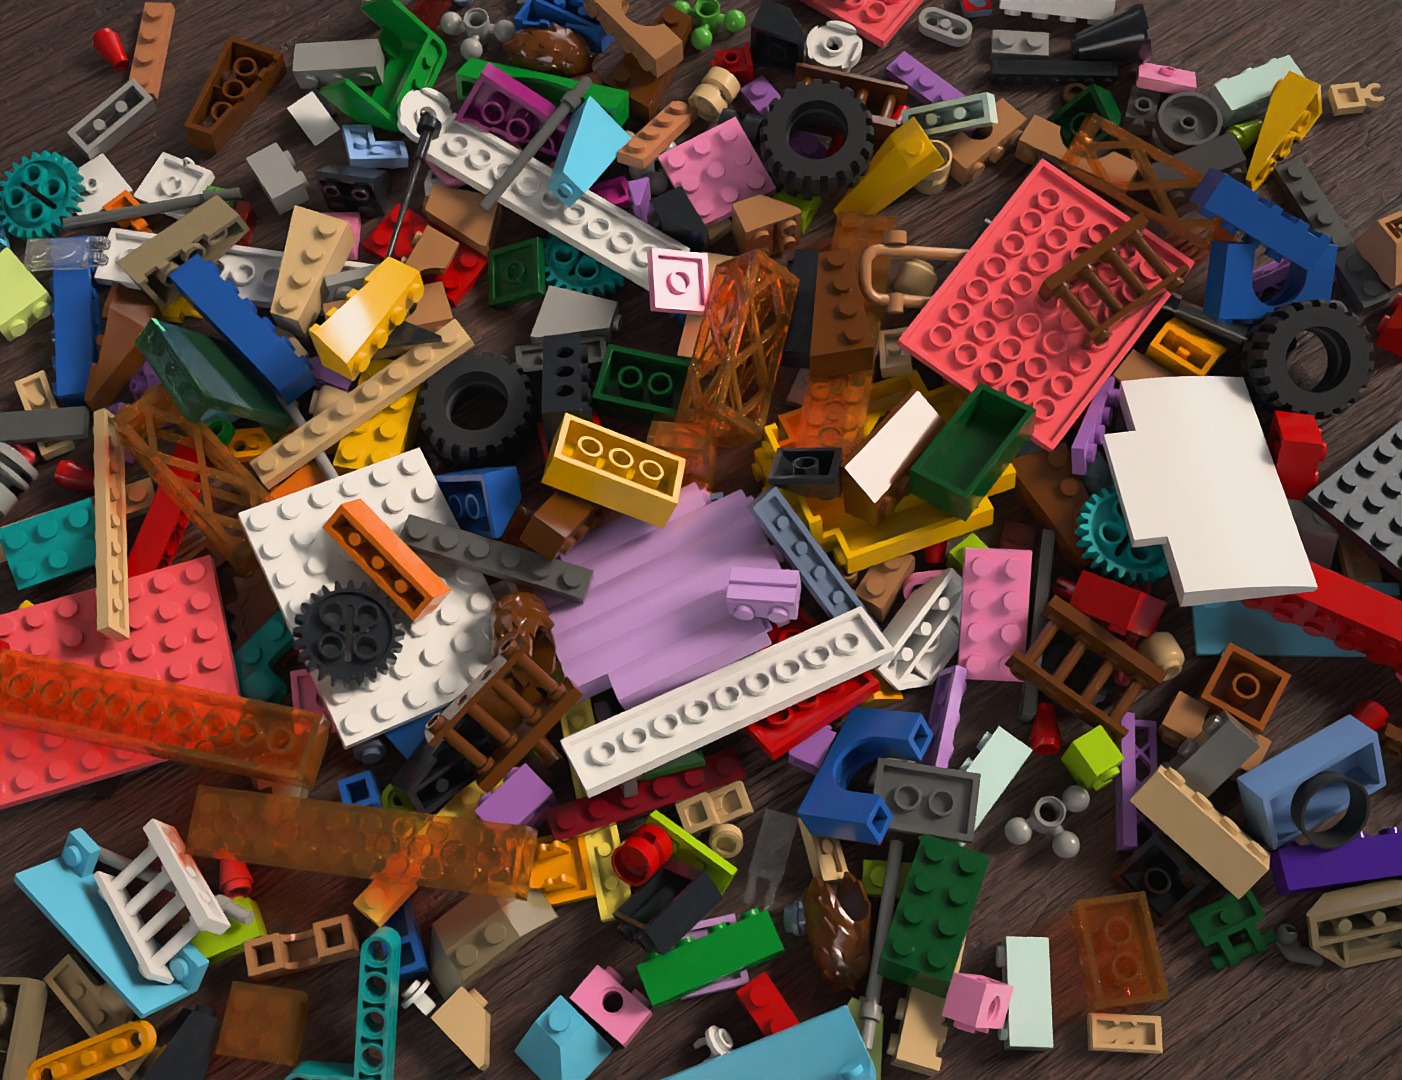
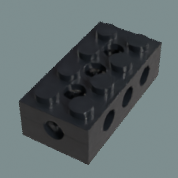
M580 333L543 336L542 417L548 454L553 438L565 413L593 423L591 409L593 406L591 392L592 377L591 370L588 369V346L581 344Z

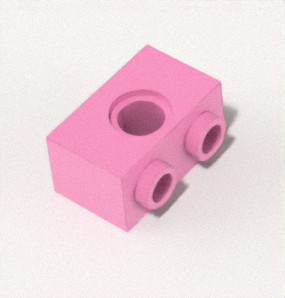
M597 964L569 998L626 1048L652 1016V1012L647 1008L651 1002L636 989L632 993L627 991L621 985L624 978L613 968L608 966L603 970ZM617 994L623 998L622 1008L615 1013L607 1012L604 1008L606 998Z
M954 972L942 1016L953 1019L954 1027L974 1033L975 1030L988 1033L989 1028L1003 1029L1014 986L983 975Z

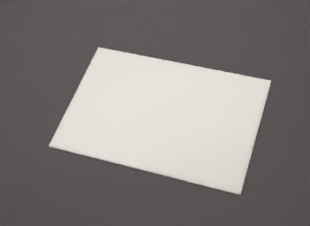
M313 91L287 108L315 146L340 130Z

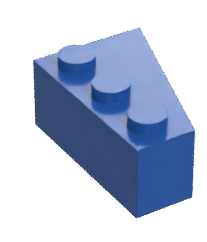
M527 0L513 18L516 32L522 29L537 27L550 28L551 22L558 24L564 29L570 28L575 34H580L589 44L590 51L603 54L614 39L613 35L610 36L605 32L602 24L595 17L591 18L586 13L583 6L584 0Z

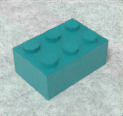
M87 498L0 528V542L18 590L31 589L95 567V498Z

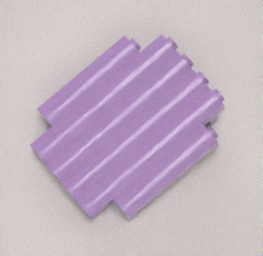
M693 482L680 489L678 504L664 528L625 514L595 528L592 532H587L579 544L575 543L566 556L562 553L560 554L561 560L594 570V578L584 604L532 589L535 596L546 604L544 607L551 613L548 617L555 624L551 630L555 639L556 654L565 678L568 676L583 693V696L578 700L579 702L613 687L618 701L624 710L627 711L772 644L767 632L773 630L768 618L754 617L749 621L739 620L733 615H729L726 604L729 575L732 566L781 569L779 564L784 562L780 551L775 545H769L767 541L768 535L747 508L754 501L752 495L746 497L742 489L712 502L706 488L699 490L696 482ZM788 619L784 623H777L778 628L790 623V620Z

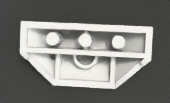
M948 568L913 591L882 633L894 649L895 659L881 664L874 669L895 690L932 685L938 677L939 670L944 669L958 649L962 578L953 568Z

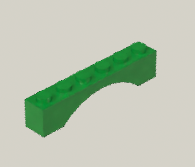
M469 58L456 73L458 100H466L489 61ZM489 62L557 107L561 104L560 99L568 90L572 91L579 82L578 80ZM592 84L581 97V103L575 111L591 96L622 127L629 117V91Z

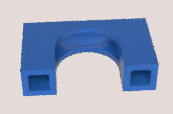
M1211 241L1203 315L1215 318V323L1233 324L1234 319H1242V323L1261 324L1259 318L1265 313L1274 312L1275 307L1283 304L1316 299L1327 300L1330 303L1338 245L1329 244L1310 272L1290 262L1288 279L1283 289L1272 299L1261 302L1255 295L1252 287L1256 244L1242 241Z
M861 707L851 709L797 811V815L810 834L876 845L881 844L894 816L880 795L848 791V784L860 768L872 761L878 760V757L921 762L933 737V733L922 714Z

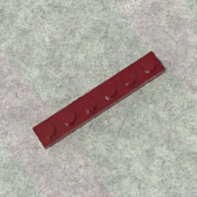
M735 748L704 757L706 765L641 782L639 779L637 780L638 794L625 798L619 785L588 798L586 796L544 810L553 841L558 840L564 843L644 816L655 810L658 811L673 806L700 793L713 792L738 780L744 782L746 776Z

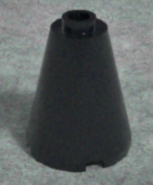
M1135 4L1075 33V40L1070 41L1073 58L1078 57L1079 61L1145 62L1151 60V39H1148L1147 29H1149L1143 4Z

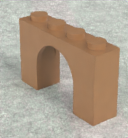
M442 281L424 285L423 296L416 303L415 311L405 318L404 321L435 333L454 320ZM346 299L324 303V313L326 314L333 307L340 309L346 303ZM416 345L379 349L370 361L403 355Z

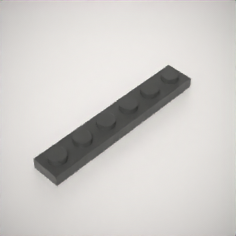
M1301 157L1275 166L1271 174L1299 218L1309 224L1310 229L1332 238L1329 244L1338 245L1335 274L1360 314L1387 304L1391 298L1370 264L1361 257L1359 250L1353 244L1355 242Z
M412 514L408 515L399 536L413 552L584 604L594 578V570L558 559L550 562L538 553Z

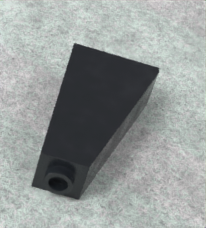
M199 1004L196 1005L195 1010L182 1008L130 1080H203L226 1021L215 1018L217 1010Z

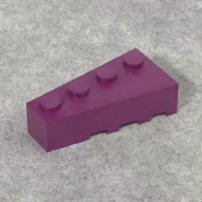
M488 62L454 121L463 124L467 122L478 126L479 130L488 133L492 131L506 136L507 140L515 143L519 141L528 144L558 107ZM568 114L538 151L558 157L571 115Z

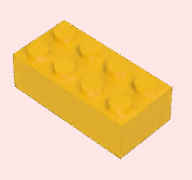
M382 358L370 361L367 369L361 372L357 387L395 360ZM425 380L340 439L333 461V467L339 476L412 450L420 425L417 408L420 406L418 397L420 391L425 390L423 385Z
M565 413L553 438L541 483L664 528L678 504L686 459Z

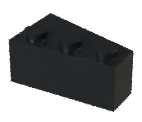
M467 713L452 727L484 756H490L497 749L490 733ZM425 737L390 783L404 808L423 819L475 781L473 773L476 766L443 738L432 747L428 744Z

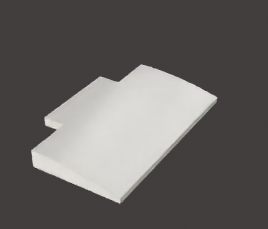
M1179 376L1121 381L1118 400L1128 432L1104 434L1102 443L1132 547L1162 544L1180 607L1316 591L1317 583L1244 378Z

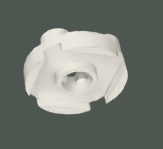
M828 21L826 26L814 27L808 34L806 41L808 64L849 73L851 68L859 62L862 54V39L856 34L857 30L852 25L842 21ZM837 44L838 50H831L828 47Z
M422 88L414 92L412 90L404 96L397 110L398 129L405 133L412 141L418 143L420 135L417 133L416 128L421 117L420 114L428 112L430 116L437 118L443 123L452 115L451 104L443 94L434 89Z

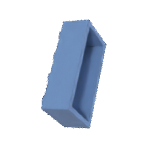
M1349 714L1236 778L1248 829L1273 850L1301 835L1302 833L1295 826L1291 818V801L1302 782L1320 772L1332 771L1354 779L1364 786L1368 795L1386 786L1378 733ZM1344 781L1329 783L1312 796L1304 814V826L1307 831L1348 808L1350 793Z

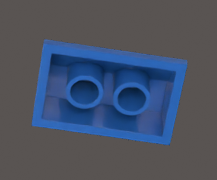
M516 466L470 468L434 476L459 528L483 537H501L522 499L520 491L521 481L517 474Z

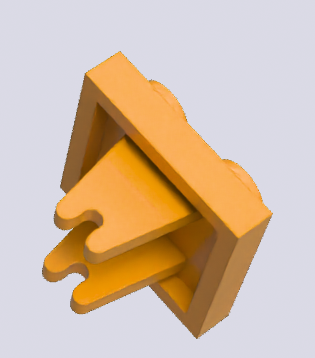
M551 835L516 843L524 887L540 889L552 907L596 897L584 836L564 843L558 840L553 841Z

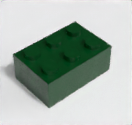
M608 344L592 396L594 411L598 415L649 426L651 424L685 429L699 380L698 363Z

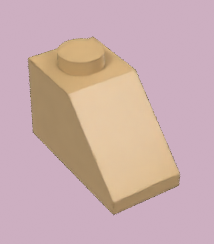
M460 986L430 1018L480 1070L485 1071L489 1067L490 1014L484 1009L488 1002L475 988L468 992Z

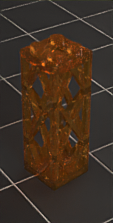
M1096 113L1087 114L1057 165L1058 168L1138 213L1142 212L1148 219L1209 253L1211 241H1237V238L1234 237L1235 235L1219 227L1221 220L1216 217L1213 221L1209 219L1179 220L1164 189L1197 188L1205 176L1204 174ZM1098 129L1120 140L1091 142ZM1128 148L1144 181L1111 182L1094 150ZM1083 155L1095 178L1077 168ZM1147 156L1188 179L1159 180ZM1149 189L1162 215L1119 191ZM1193 229H1210L1204 239L1189 231Z
M758 248L719 263L715 267L674 422L675 425L718 451L762 439L800 279L789 272L786 267L778 264ZM734 298L735 303L720 324L717 311ZM773 307L777 321L760 335L759 328ZM732 327L729 342L726 345L724 338ZM711 331V337H712V339H711L710 343L708 344V346L706 347V343H707V340H708L709 332ZM771 351L768 368L766 369L765 359ZM750 356L752 363L744 374L747 358ZM717 365L718 371L702 395L699 380ZM756 375L759 391L742 406L741 397ZM691 401H693L694 408L689 409Z
M166 381L158 386L153 385L144 391L141 396L142 398L132 405L126 404L116 412L115 417L112 418L119 443L242 577H246L260 566L248 539L232 536L222 527V525L244 531L239 520L213 512L211 496L247 506L250 509L275 499ZM169 421L177 424L188 437L159 428ZM146 437H148L149 446L144 441ZM157 437L196 449L198 464L159 452ZM204 454L219 470L206 467ZM166 464L200 474L201 483L176 476ZM208 477L231 483L242 496L209 486ZM189 489L203 493L205 507Z

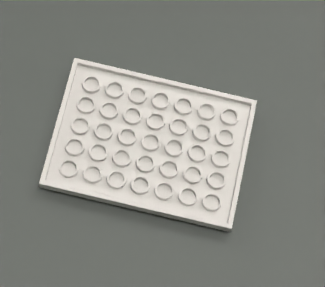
M420 447L238 513L241 526L291 634L293 628L299 627V625L294 623L295 615H304L300 610L301 604L307 603L312 605L309 600L310 594L314 593L321 597L323 585L330 591H334L335 581L341 584L342 589L347 588L349 580L353 581L354 589H359L363 582H366V592L371 593L378 587V598L380 600L389 596L322 528L340 504L361 498L398 537L409 514L460 529ZM414 552L452 591L433 613L416 621H413L390 597L387 608L398 606V613L394 618L403 619L402 627L397 630L404 631L405 636L404 640L397 641L403 645L401 653H394L398 658L396 664L386 663L389 668L388 674L383 675L376 671L377 680L375 683L370 681L368 677H364L363 687L360 688L356 680H351L349 688L345 689L341 679H338L335 686L332 687L330 676L327 675L323 680L318 681L319 670L316 669L310 672L345 750L449 706L494 660L489 648V612L492 608L491 605L496 600L481 572ZM349 606L346 608V662L351 661L353 638V608ZM332 612L323 616L325 620L332 623L341 619L338 614ZM370 614L358 616L362 623L369 624L375 621ZM333 644L325 645L322 648L329 655L337 654L340 651ZM363 645L357 648L361 655L370 656L374 654V650L369 646ZM308 660V661H304L305 664H306V666H307L308 663L310 662L309 660ZM509 669V670L501 677V679H502L503 677H505L509 672H511V670Z

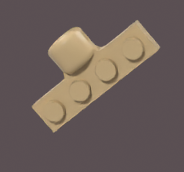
M68 953L44 978L45 982L90 1038L132 1022L135 1012L107 982L101 985L76 953ZM139 1033L138 1039L142 1044V1036ZM148 1055L115 1069L124 1080H130Z

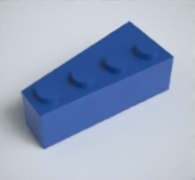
M1210 167L1189 201L1199 206L1196 212L1211 221L1215 217L1221 220L1219 227L1233 235L1237 231L1242 233L1244 236L1241 240L1256 244V249L1261 245L1266 249L1263 254L1275 262L1280 263L1284 259L1310 272L1332 238L1310 229V225L1301 219H1297L1284 212L1283 208L1263 197L1258 198L1259 194L1226 173Z

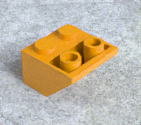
M1174 317L1166 322L1150 343L1145 355L1149 356L1154 363L1166 371L1175 373L1178 377L1208 376L1225 354L1227 348L1184 321Z

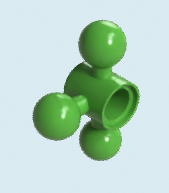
M678 0L671 5L689 15L692 19H695L696 29L691 33L690 41L697 50H705L710 47L712 35L718 32L720 24H724L728 31L736 33L741 31L746 23L744 14L739 10L734 9L726 14H720V5L717 0H698L695 4V9H691L690 5L682 0Z

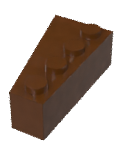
M668 5L651 26L665 24L683 41L684 58L691 44L692 17ZM631 52L626 53L602 81L603 86L629 91V116L646 126L654 118L657 110L660 109L666 90L671 86L677 67H680L682 61L656 78L649 70L645 71L640 66L637 58Z
M229 35L184 124L190 145L217 154L287 74L283 53Z
M1066 443L1058 444L1051 452L1041 449L1014 458L1011 464L1016 470L1015 488H1013L1016 492V497L1023 506L1026 505L1035 517V522L1041 530H1054V548L1077 578L1080 577L1082 570L1090 573L1101 570L1100 566L1091 569L1090 566L1094 560L1092 558H1082V555L1087 551L1086 547H1078L1076 545L1082 537L1074 534V531L1079 526L1075 520L1081 514L1079 510L1087 502L1089 495L1080 475L1072 474V457Z
M559 490L533 514L519 540L552 562L561 553L566 556L574 544H579L587 532H592L601 519L604 520L612 509Z

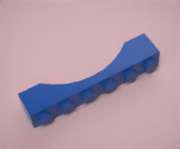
M368 770L338 780L337 783L345 813L357 842L370 885L399 853L396 842L391 835L381 799L382 792L378 779ZM410 896L382 925V927L387 926L396 930L401 938L399 983L422 976L431 971ZM381 941L383 953H388L386 944Z

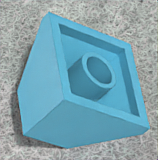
M560 995L533 1023L514 1052L541 1080H586L614 1049Z

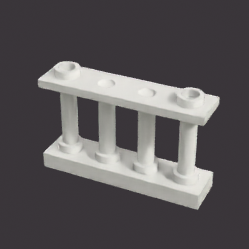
M152 818L143 827L149 839L148 847L117 877L100 871L93 874V877L99 887L98 893L100 897L107 902L139 963L138 970L141 975L149 981L156 980L170 984L175 979L166 963L199 931H209L222 935L231 925L175 827ZM159 856L163 864L161 866L162 871L131 899L125 887ZM172 881L177 889L175 891L176 896L145 924L139 911ZM186 906L191 914L189 917L190 921L159 950L152 937Z

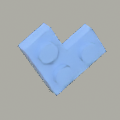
M370 124L343 125L342 135L349 166L389 169L408 167L409 158L404 141H375L372 125Z

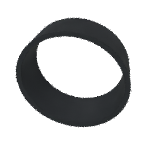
M1332 771L1320 772L1302 782L1297 788L1291 801V818L1295 826L1311 844L1324 849L1338 848L1357 837L1366 825L1370 813V798L1364 786L1358 781ZM1344 781L1350 793V802L1344 817L1328 830L1322 832L1307 831L1304 826V814L1312 796L1329 783Z

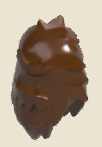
M551 22L550 28L537 27L518 30L513 35V38L503 43L502 46L511 56L508 61L519 68L569 79L592 73V68L596 63L594 60L596 54L590 51L589 44L580 34H575L570 28L564 29Z
M522 590L506 594L493 603L489 612V648L492 658L495 659L499 655L498 651L503 643L509 638L514 639L521 633L530 645L525 654L547 674L551 675L556 665V644L551 630L555 624L548 617L551 613L544 607L546 604L540 598ZM516 664L510 668L514 677L523 686L528 687L530 683L535 687L542 688Z
M848 871L844 872L842 883H838L836 896L828 883L824 885L821 879L815 876L811 880L809 887L805 888L803 895L804 927L813 950L812 956L821 972V977L833 983V992L846 987L855 990L860 981L867 975L871 966L872 951L870 939L873 931L870 901L867 898L862 882L856 880Z

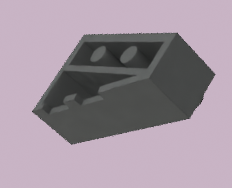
M1233 131L1146 166L1150 184L1161 209L1191 202L1189 199L1210 167L1226 173L1247 186L1246 159Z

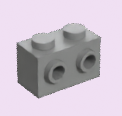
M277 142L246 158L254 177L279 215L293 209L294 205L298 206L310 199L306 188L310 186L301 170L298 172L294 170L293 167L296 164L288 150L283 152Z

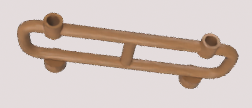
M883 231L882 244L871 245L865 249L860 257V292L871 304L885 306L886 314H902L903 307L924 308L932 296L903 295L902 293L883 294L874 291L871 284L872 260L875 257L883 256L960 262L969 249L908 246L906 231Z

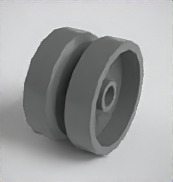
M1180 92L1171 95L1161 104L1149 135L1150 149L1158 160H1163L1217 138L1223 125L1222 113L1215 102L1199 93Z

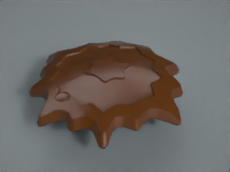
M260 567L255 569L252 577L233 576L238 597L233 603L224 606V610L235 617L229 626V629L236 634V639L231 645L232 652H237L280 610ZM292 646L277 661L280 668L285 669L292 657L299 654L300 651L294 650Z

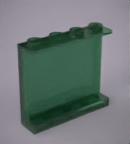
M153 318L149 320L136 339L135 344L187 421L198 423L208 408L257 421L274 444L279 441L292 423V418L269 386L226 341Z

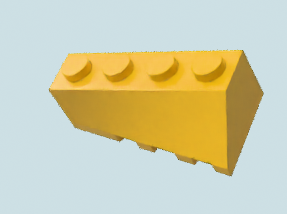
M388 256L364 278L363 287L360 290L352 289L346 295V303L340 309L333 307L325 314L326 319H328L321 326L315 323L308 331L322 365L352 381L356 379L360 372L365 371L373 355L378 349L385 346L388 336L394 328L402 324L406 313L412 305L422 298L425 288L420 271Z

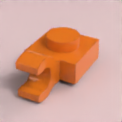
M124 190L102 207L107 211L141 204L127 190ZM142 217L115 221L122 229L131 225L135 231L153 233L147 227L148 224Z

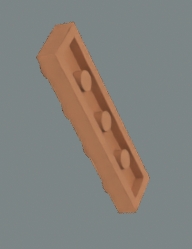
M145 2L129 80L134 78L154 100H158L175 15V8L172 3Z
M672 101L617 151V162L644 170L697 119L698 108L689 106L682 101Z

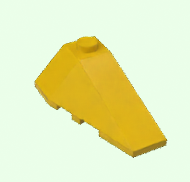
M1290 70L1283 79H1279L1275 83L1271 92L1272 96L1246 176V185L1253 191H1256L1272 173L1278 157L1285 159L1290 153L1293 141L1300 142L1322 114L1321 85Z
M915 117L889 135L872 158V161L869 162V169L865 176H860L859 183L854 188H849L834 208V213L848 234L852 233L945 163Z

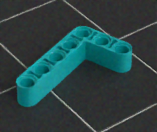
M387 926L379 927L365 940L361 947L354 1064L302 1061L295 1066L285 1080H297L296 1077L305 1080H394L401 938L396 930ZM374 941L385 943L388 953L383 954L377 951ZM372 977L382 978L386 983V988L381 989L375 986ZM370 1012L379 1013L383 1017L384 1023L379 1024L373 1021ZM368 1048L379 1050L382 1058L377 1059L371 1056Z

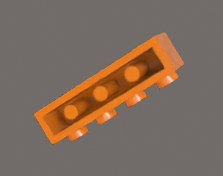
M361 498L340 504L322 527L413 621L433 613L452 591Z

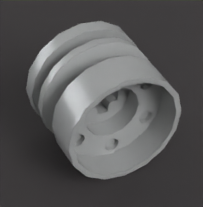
M0 442V515L5 517L18 502L17 497L9 488L13 486L27 491L29 485L20 476L30 481H35L39 473L21 453L8 444Z

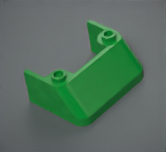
M370 0L363 3L361 9L382 26L377 39L383 53L390 58L384 69L383 84H377L371 98L348 78L322 87L319 93L355 122L402 133L397 126V110L400 102L412 90L414 92L422 88L432 89L447 57V49L444 42L398 0Z

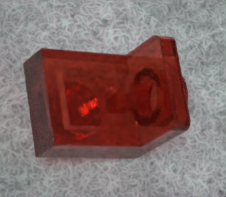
M418 0L413 9L408 5H405V7L427 27L435 31L440 24L441 17L449 10L452 2L449 0Z

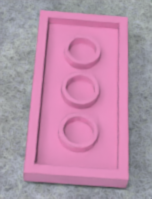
M964 547L957 665L967 669L966 679L1024 682L1017 679L1010 672V668L1004 664L1016 650L1022 655L1026 653L1032 564L1031 550Z

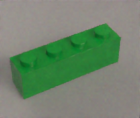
M758 908L751 909L738 916L739 922L727 926L726 922L716 924L706 930L708 935L697 940L693 936L683 938L675 945V949L667 952L664 956L654 951L641 958L643 963L636 965L653 1009H658L783 955L784 948L768 910L759 913Z

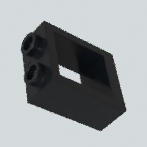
M671 858L612 915L619 923L617 931L628 943L631 944L634 941L644 951L652 950L664 956L723 899V896L705 871Z

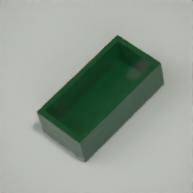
M980 382L911 467L910 493L966 522L1034 433L1036 409Z
M923 833L879 958L877 974L946 999L991 856Z

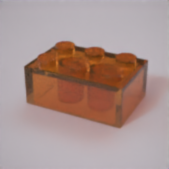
M1145 891L1076 900L1068 907L1090 1013L1160 1004L1170 999Z

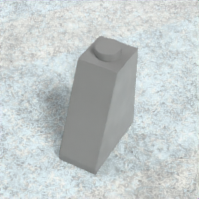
M549 285L531 333L532 344L543 343V336L580 333L581 338L605 334V340L608 343L612 341L614 333L620 331L623 315L619 313L617 301Z

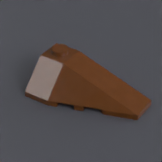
M113 282L103 307L101 317L107 319L104 335L97 336L96 345L99 346L98 363L94 362L91 365L84 398L93 415L94 411L109 407L131 377L157 347L159 339L165 333L167 327L166 319L156 303L118 282Z

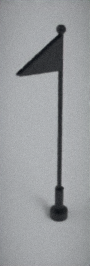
M430 115L421 116L417 124L416 131L420 138L413 157L415 164L385 259L388 256L392 258L420 165L425 162L431 140L437 139L440 135L442 123ZM403 321L402 324L394 328L388 336L385 346L381 349L440 342L442 337L407 321Z

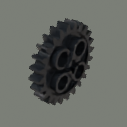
M349 580L347 588L342 589L341 584L335 581L334 591H330L323 585L321 597L314 593L310 594L309 600L312 605L307 603L301 604L300 610L304 615H295L294 623L299 625V627L293 628L292 636L300 639L294 641L293 648L294 650H303L298 655L299 662L310 661L306 669L308 673L316 669L319 670L318 681L323 680L328 675L331 677L330 683L332 687L335 686L338 679H341L345 689L349 688L351 680H356L361 688L363 687L364 677H368L370 681L375 683L377 680L376 671L387 675L389 668L386 663L396 664L398 658L394 653H401L403 645L397 641L404 640L405 636L404 631L397 629L402 627L404 621L401 618H394L398 613V606L387 608L390 596H386L381 600L378 598V587L369 593L366 592V582H363L359 589H354L353 581ZM350 606L353 608V638L351 661L346 662V608ZM332 612L338 614L341 619L332 623L325 620L323 616ZM370 614L375 621L369 624L362 623L358 616ZM333 644L340 651L337 654L329 655L322 648L325 645ZM363 645L369 646L374 650V654L370 656L361 655L357 648Z

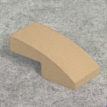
M740 780L713 792H703L675 804L683 828L690 835L711 830L717 825L727 824L754 813L744 784Z

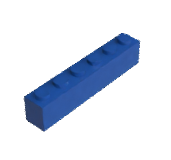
M88 235L52 240V253H49V262L53 269V278H50L49 282L54 295V303H51L50 310L55 321V329L51 330V337L56 355L52 356V365L56 372L53 392L56 399H60L66 407H88L84 398L92 363H98L99 346L96 345L97 336L101 335L99 284L94 279L98 267V250Z
M197 253L171 272L168 276L177 291L287 406L316 384L311 373L315 369L304 355L298 357L294 353V346L285 336L279 338L275 334L277 330L271 321L265 316L261 319L256 314L258 312L257 308L247 297L242 300L238 296L240 292L230 279L224 281L220 277V270L211 260L205 262Z

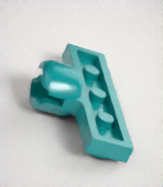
M280 610L233 655L241 697L254 710L260 713H266L276 708L287 694L286 684L274 672L273 667L294 645L295 640Z

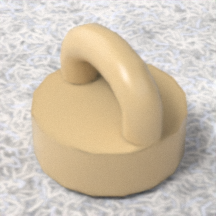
M728 823L717 825L710 831L709 847L722 858L734 857L742 850L743 834L735 825Z

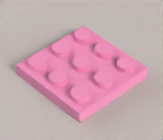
M736 117L658 155V160L673 188L682 186L707 228L732 216L733 203L759 194L767 197L776 194L774 183Z

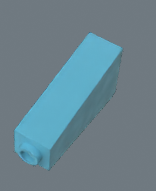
M591 96L571 116L547 185L568 208L585 194L617 157V151L632 139Z

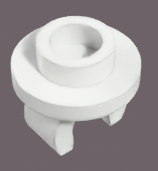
M415 979L402 992L401 995L405 999L401 1006L406 1009L414 1003L427 1016L436 1006L435 1002L424 992L430 982L425 979L420 983Z
M711 1026L706 1029L705 1037L698 1039L694 1043V1047L697 1049L707 1045L710 1048L711 1055L703 1061L705 1062L732 1051L733 1041L725 1029Z

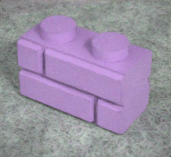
M732 566L726 595L729 615H733L735 618L743 621L752 620L754 617L768 618L775 623H784L788 619L797 620L801 593L799 570Z

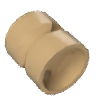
M717 66L712 67L701 81V84L697 86L688 98V103L690 106L698 108V116L709 122H717L723 108H727V105L739 93L740 84L728 70Z
M932 139L930 141L945 163L913 186L922 194H938L947 185L952 152L948 145L940 140Z

